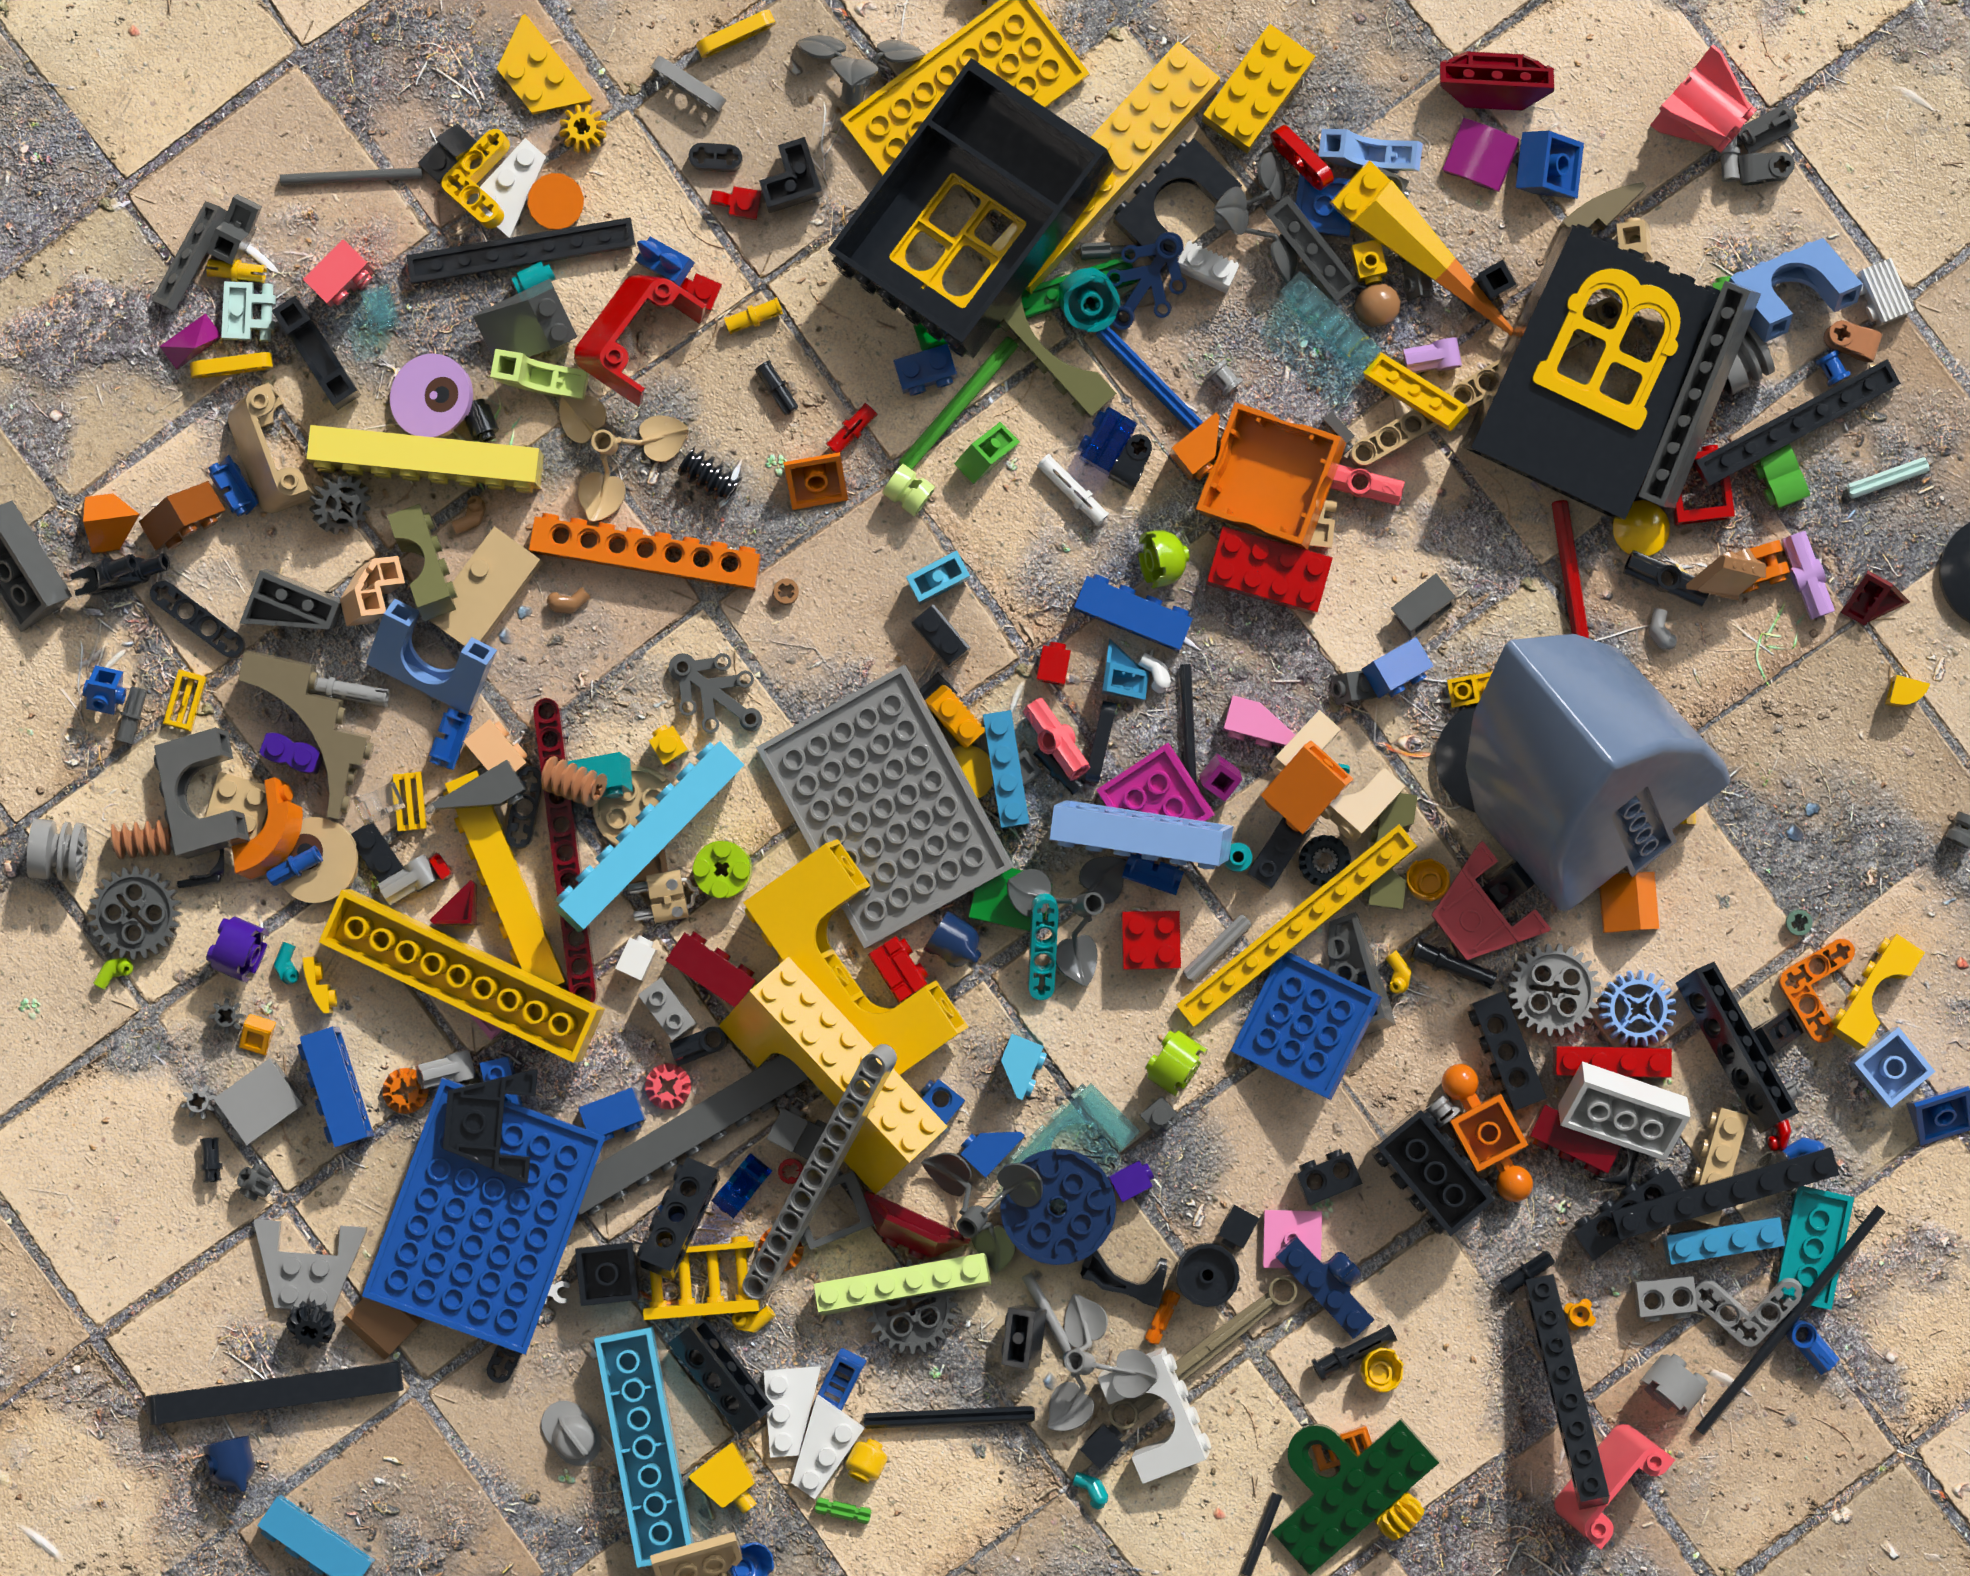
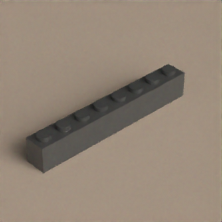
M1724 282L1639 497L1663 507H1676L1761 293L1736 283Z

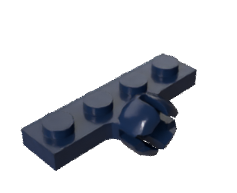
M1295 1236L1275 1254L1279 1261L1353 1339L1375 1320L1350 1293L1351 1286L1361 1278V1272L1343 1252H1337L1328 1261L1322 1262Z

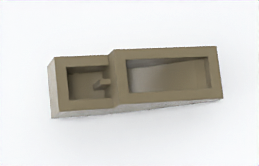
M1641 182L1603 193L1577 208L1561 222L1559 227L1565 228L1580 224L1590 228L1596 223L1604 230L1647 186Z

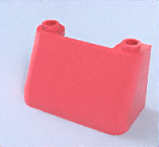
M1628 1424L1615 1426L1598 1446L1610 1495L1608 1504L1638 1468L1650 1476H1660L1675 1461L1662 1448ZM1571 1478L1555 1499V1511L1600 1550L1613 1535V1524L1602 1513L1608 1504L1579 1510Z

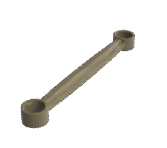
M1285 1276L1275 1278L1269 1285L1268 1293L1235 1315L1176 1361L1177 1370H1175L1178 1380L1184 1381L1246 1333L1277 1305H1288L1293 1302L1297 1296L1295 1282ZM1278 1281H1287L1292 1285L1293 1295L1290 1300L1279 1301L1274 1297L1272 1290L1274 1284ZM1145 1393L1138 1398H1131L1129 1401H1118L1110 1409V1421L1116 1428L1129 1429L1137 1422L1138 1414L1161 1397L1152 1393ZM1125 1404L1133 1409L1134 1419L1131 1424L1119 1425L1116 1423L1113 1414L1117 1406Z

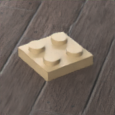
M219 771L205 818L230 810L244 813L249 840L253 839L263 829L268 814L265 784Z

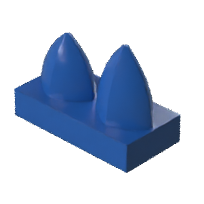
M651 236L647 241L641 240L637 242L639 254L635 261L663 278L671 280L678 286L682 284L695 264L689 257Z

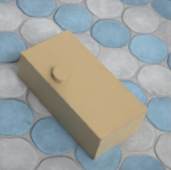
M494 526L453 581L458 596L453 599L456 610L429 619V621L464 647L471 637L485 643L542 566L543 562Z

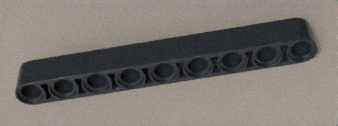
M400 1361L155 1394L146 1396L149 1425L396 1392L404 1390L401 1364Z

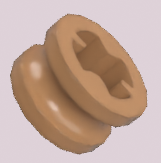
M781 579L774 586V597L780 604H791L798 598V585L792 579ZM781 585L785 587L791 585L794 588L791 591L794 594L793 597L790 599L787 596L781 598L778 594L781 593V590L778 588Z

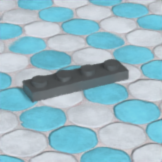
M1286 195L1266 211L1269 219L1336 302L1359 284L1289 195Z
M204 202L154 294L153 302L172 311H175L176 307L182 302L189 283L196 276L197 269L207 254L215 229L224 222L227 214L225 209L210 202Z

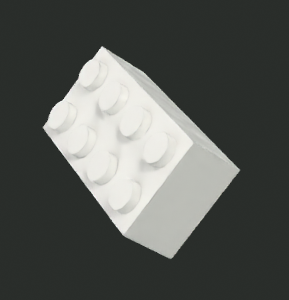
M1585 1062L1580 1064L1558 1105L1561 1126L1664 1161L1667 1160L1690 1119L1687 1097Z

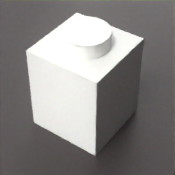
M638 935L636 940L629 938L615 969L644 981L658 951L652 948L654 942Z

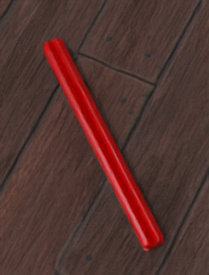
M1558 500L1552 502L1551 506L1571 634L1589 638L1569 504L1567 500Z

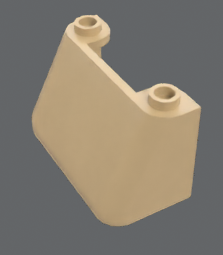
M266 383L250 390L231 409L228 414V424L250 484L259 502L258 505L265 512L273 514L311 501L310 496L317 495L313 484H307L302 472L293 467L283 468L278 471L276 469L262 428L275 424L274 413L278 407L283 406L279 392L270 383Z

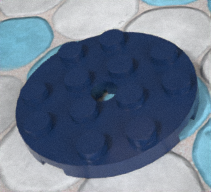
M1067 1149L1044 1150L1023 1160L1021 1164L1033 1168L1042 1179L1043 1194L1039 1202L1031 1207L1017 1205L1012 1201L1009 1194L1001 1200V1219L1012 1243L1026 1256L1038 1262L1051 1265L1074 1263L1093 1254L1107 1239L1115 1220V1195L1107 1175L1087 1156ZM1056 1198L1063 1199L1066 1203V1211L1061 1215H1055L1050 1211V1203Z

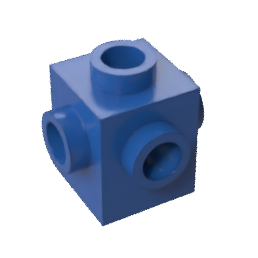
M95 665L89 680L85 681L83 687V696L87 697L86 709L111 715L115 714L118 705H123L126 698L127 689L123 688V671Z

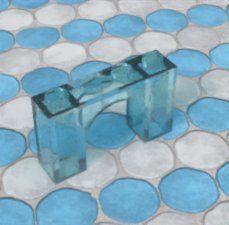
M1082 1083L1071 1094L1074 1100L1067 1107L1061 1104L1053 1112L1051 1117L1054 1121L1047 1128L1042 1124L1030 1136L1034 1141L1027 1148L1021 1145L1010 1157L1014 1160L1012 1163H1021L1035 1153L1051 1149L1055 1136L1063 1128L1072 1124L1080 1123L1094 1127L1119 1152L1140 1131L1092 1083L1087 1087ZM1056 1198L1050 1203L1059 1214L1066 1208L1065 1201L1060 1198Z

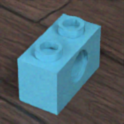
M957 550L906 576V580L919 605L970 579V574Z

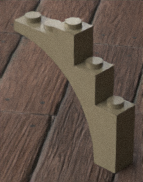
M253 651L244 652L238 680L258 686L280 698L308 726L321 749L328 773L329 803L327 817L335 819L343 817V813H348L351 803V797L347 796L349 785H354L357 769H354L353 765L362 766L366 763V760H371L374 744L370 743L371 736L338 729L339 724L343 725L346 715V708L342 707L343 700L310 693L311 689L315 690L318 681V673L315 672L316 665Z

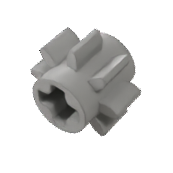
M193 1084V1092H183V1095L187 1097V1103L182 1104L181 1107L191 1110L189 1113L190 1118H193L197 1112H200L201 1118L206 1119V1111H216L214 1106H212V1100L217 1095H210L208 1093L210 1090L209 1085H206L200 1091L199 1086ZM197 1094L199 1097H205L206 1102L202 1103V1109L200 1106H194L193 1101L197 1100Z

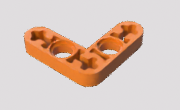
M1837 939L1783 970L1778 977L1780 989L1808 1036L1817 1043L1828 1042L1834 1037V1034L1830 1032L1834 1023L1831 1022L1830 1016L1811 985L1853 959L1855 955L1854 945L1846 939ZM1837 944L1840 947L1846 946L1848 948V951L1845 952L1846 958L1843 959L1841 956L1834 958L1831 961L1835 965L1831 967L1829 959L1823 952L1827 951L1829 956L1837 951ZM1813 958H1819L1824 963V970L1818 975L1813 974L1809 969V963ZM1802 965L1804 973L1810 980L1806 982V978L1802 977L1796 981V988L1792 985L1786 986L1787 974L1790 973L1792 976L1798 975L1802 972L1798 967ZM1804 997H1809L1814 1002V1009L1809 1014L1803 1013L1799 1008V1002ZM1819 1011L1822 1017L1817 1018L1818 1022L1821 1025L1828 1026V1029L1825 1031L1827 1035L1825 1038L1822 1035H1815L1814 1031L1818 1028L1814 1021H1811L1809 1024L1806 1021L1807 1018L1817 1015Z

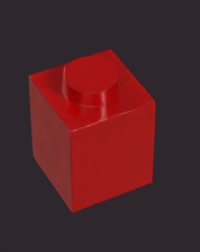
M1049 642V646L1043 645L1036 681L1060 686L1065 685L1071 650H1066V644Z

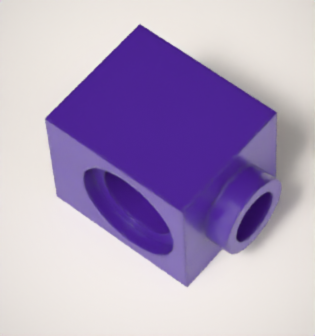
M1139 1160L1108 1176L1121 1202L1151 1188L1153 1185L1150 1180L1155 1178L1148 1164L1142 1165Z

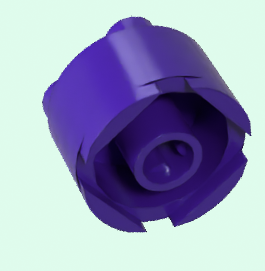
M236 916L230 920L224 918L218 927V934L220 935L216 944L210 946L206 960L211 962L213 970L244 983L248 982L250 979L246 977L249 972L255 974L262 962L267 948V943L263 942L264 935L269 937V932L265 928Z

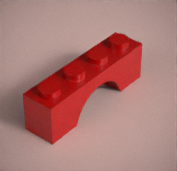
M1553 1046L1552 1075L1574 1076L1580 1064L1585 1062L1627 1077H1672V1048Z

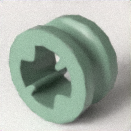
M1794 910L1786 918V927L1792 934L1804 935L1812 928V918L1806 911ZM1801 914L1800 918L1805 917L1807 923L1803 924V930L1797 931L1798 927L1793 928L1791 922L1795 921V915Z

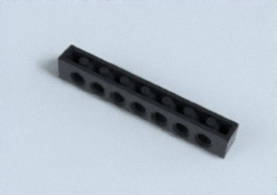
M1554 1274L1525 1280L1524 1290L1579 1510L1608 1504L1610 1495Z

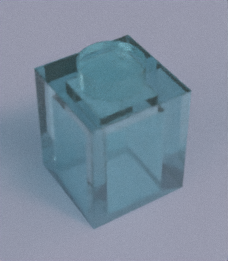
M388 284L360 292L369 323L373 329L378 328L379 331L388 330L395 327V322L401 321L392 290Z

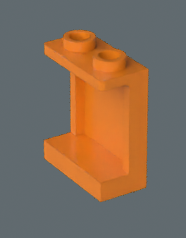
M1310 740L1298 751L1260 796L1265 799V804L1272 811L1279 812L1286 818V823L1290 828L1304 834L1313 826V823L1341 791L1352 782L1353 778Z

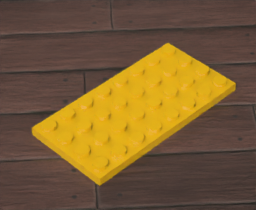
M999 0L840 118L842 124L882 176L970 58L1045 108L1090 76L1088 70L1034 0Z

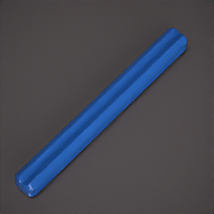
M1109 326L1096 332V336L1190 432L1203 423Z

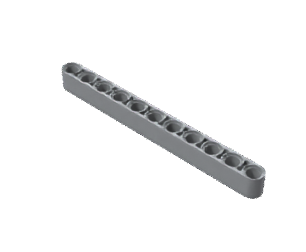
M887 1044L877 1045L861 1060L743 1280V1291L749 1298L756 1300L763 1298L780 1279L896 1064L897 1055L891 1046ZM876 1058L881 1061L882 1065L877 1062Z

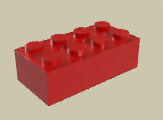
M1222 527L1206 585L1316 615L1333 557Z

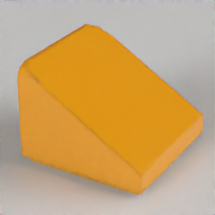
M248 1015L243 1024L239 1048L266 1056L276 1022L256 1015Z

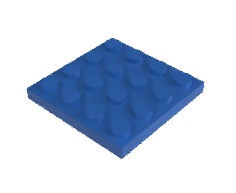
M1288 952L1274 963L1231 1052L1332 1100L1382 996Z

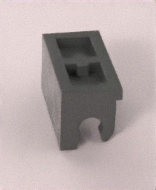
M1435 573L1391 607V610L1395 614L1394 617L1408 635L1413 638L1455 606L1456 596Z

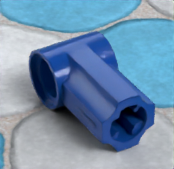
M1798 1320L1786 1334L1788 1340L1797 1347L1820 1375L1831 1370L1840 1360L1817 1333L1815 1327L1806 1321ZM1800 1327H1806L1808 1331L1807 1337L1803 1341H1797L1796 1331Z

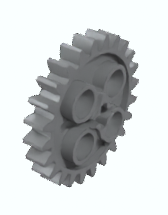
M1546 944L1544 953H1542L1539 947H1535L1534 957L1529 953H1525L1524 956L1527 962H1516L1517 966L1521 969L1520 972L1512 971L1510 973L1516 978V982L1507 984V986L1515 988V992L1509 994L1508 998L1516 999L1517 1001L1511 1006V1009L1520 1008L1521 1012L1518 1014L1517 1019L1526 1017L1528 1019L1525 1025L1526 1028L1536 1024L1535 1033L1537 1034L1543 1028H1546L1547 1036H1551L1554 1029L1557 1030L1559 1036H1563L1565 1027L1570 1033H1574L1575 1023L1580 1027L1585 1026L1582 1020L1583 1016L1588 1019L1593 1018L1592 1014L1588 1011L1589 1008L1597 1009L1599 1007L1592 1001L1593 998L1601 997L1600 993L1594 992V987L1601 985V982L1592 980V977L1598 971L1589 972L1587 968L1591 965L1592 961L1582 963L1581 959L1584 953L1580 952L1573 956L1572 946L1566 952H1563L1562 944H1557L1555 951H1552L1550 944ZM1538 966H1544L1549 971V977L1545 982H1540L1535 978L1534 972ZM1568 969L1575 971L1577 974V982L1572 986L1567 985L1563 980L1564 972ZM1554 982H1556L1557 988L1578 990L1580 994L1577 996L1560 993L1556 994L1555 998H1553L1551 992L1530 990L1529 985L1549 987L1553 986ZM1536 994L1542 995L1546 1001L1545 1007L1540 1011L1535 1010L1531 1005V1000ZM1564 998H1569L1574 1003V1009L1570 1014H1565L1560 1009V1002Z

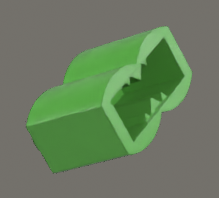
M1790 443L1757 460L1753 464L1757 478L1759 480L1763 478L1767 489L1763 490L1769 506L1774 505L1775 509L1779 510L1809 498L1810 491Z

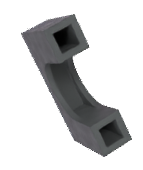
M215 727L154 745L156 753L154 755V764L160 774L159 790L165 799L166 810L164 815L166 822L170 826L172 835L170 837V846L175 856L190 859L250 841L244 813L230 810L206 818H198L192 813L187 802L188 785L199 770L233 759L228 731Z

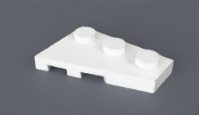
M526 138L480 186L504 211V219L497 228L508 238L513 236L514 229L525 209L527 194L532 184L539 178L547 160L546 156ZM473 194L468 202L474 204L478 200L479 194ZM486 207L482 210L489 217L493 214Z
M817 1395L791 1483L813 1499H816L865 1427L820 1395Z

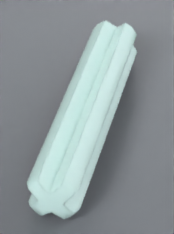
M1922 457L1852 482L1847 485L1848 494L1851 499L1927 473L1930 470L1926 458Z

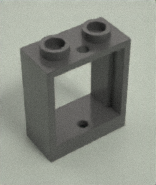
M854 1171L834 1178L829 1188L846 1182L861 1222L816 1240L808 1225L800 1240L803 1246L808 1244L811 1250L875 1225Z

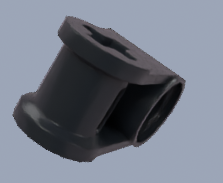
M1136 434L1128 440L1121 455L1117 458L1108 479L1134 491L1152 451V443L1147 436ZM1143 441L1144 448L1147 451L1145 453L1140 452L1139 455L1134 454V447L1131 445Z

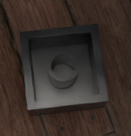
M635 1241L575 1248L581 1306L641 1299Z

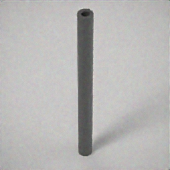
M422 167L280 174V185L423 179Z

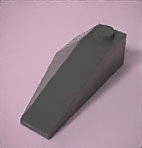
M1354 912L1329 921V971L1382 996L1364 1035L1396 1025L1388 995L1358 914Z

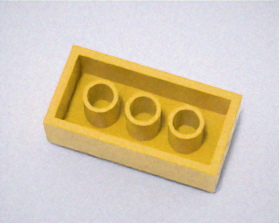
M1269 23L1204 112L1202 122L1248 154L1310 69L1316 56Z

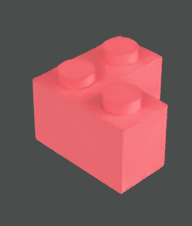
M342 239L303 280L331 308L334 304L340 305L348 297L349 293L347 291L350 288L354 292L358 288L363 290L372 281L371 275L374 271Z

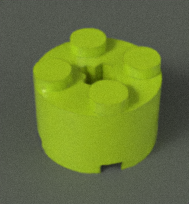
M715 841L707 844L699 851L693 864V875L699 888L706 894L716 898H731L741 894L750 884L753 872L752 861L748 853L741 846L728 841ZM719 863L723 865L729 864L727 868L728 876L717 875L719 871L717 865Z
M1170 1030L1161 1043L1163 1050L1159 1056L1154 1054L1145 1069L1149 1073L1147 1076L1149 1080L1173 1096L1178 1097L1179 1091L1176 1089L1178 1087L1184 1089L1202 1063L1198 1060L1200 1053L1206 1056L1208 1049L1178 1030L1174 1033Z

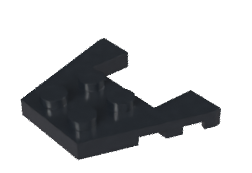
M532 1069L448 1090L443 1149L482 1164L520 1182L528 1183L530 1156L500 1153L505 1094L536 1096L538 1070Z

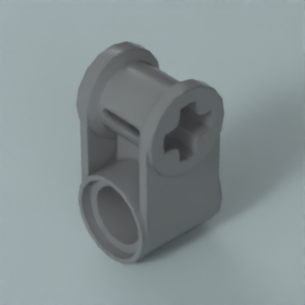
M1787 152L1751 153L1738 156L1740 183L1742 186L1785 180L1795 167L1793 157ZM1778 160H1781L1782 165H1787L1782 173H1780L1779 168H1774Z

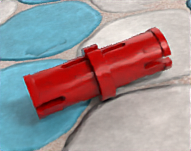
M864 403L849 420L845 419L842 422L843 427L826 442V445L834 453L840 452L841 454L855 438L859 439L862 434L860 432L878 414L867 403Z

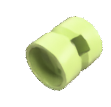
M902 464L891 477L882 494L893 502H902V508L915 517L936 487L924 478L917 479L916 472Z

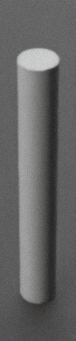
M1032 1272L1022 1277L1037 1307L1047 1309L1046 1323L1063 1354L1073 1349Z

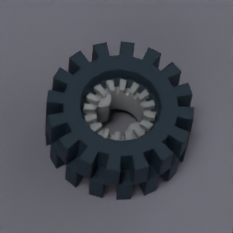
M1320 835L1310 839L1302 847L1298 859L1299 869L1303 877L1310 881L1311 884L1322 887L1350 864L1351 855L1349 854L1348 847L1344 845L1342 840L1332 835ZM1321 853H1327L1333 859V862L1328 864V869H1322L1317 864V860L1321 858Z

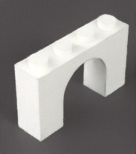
M1165 1347L1147 1354L1157 1367L1158 1379L1146 1393L1158 1395L1170 1405L1175 1416V1428L1173 1433L1167 1438L1135 1450L1131 1458L1142 1484L1206 1460L1210 1453L1209 1449H1211L1206 1433H1201L1197 1424L1200 1423L1197 1410L1194 1406L1190 1407L1187 1401V1387L1183 1380H1178L1175 1370H1177L1176 1361L1171 1353L1167 1354ZM1104 1370L1097 1379L1108 1404L1125 1399L1126 1397L1119 1395L1114 1389L1113 1377L1116 1372Z

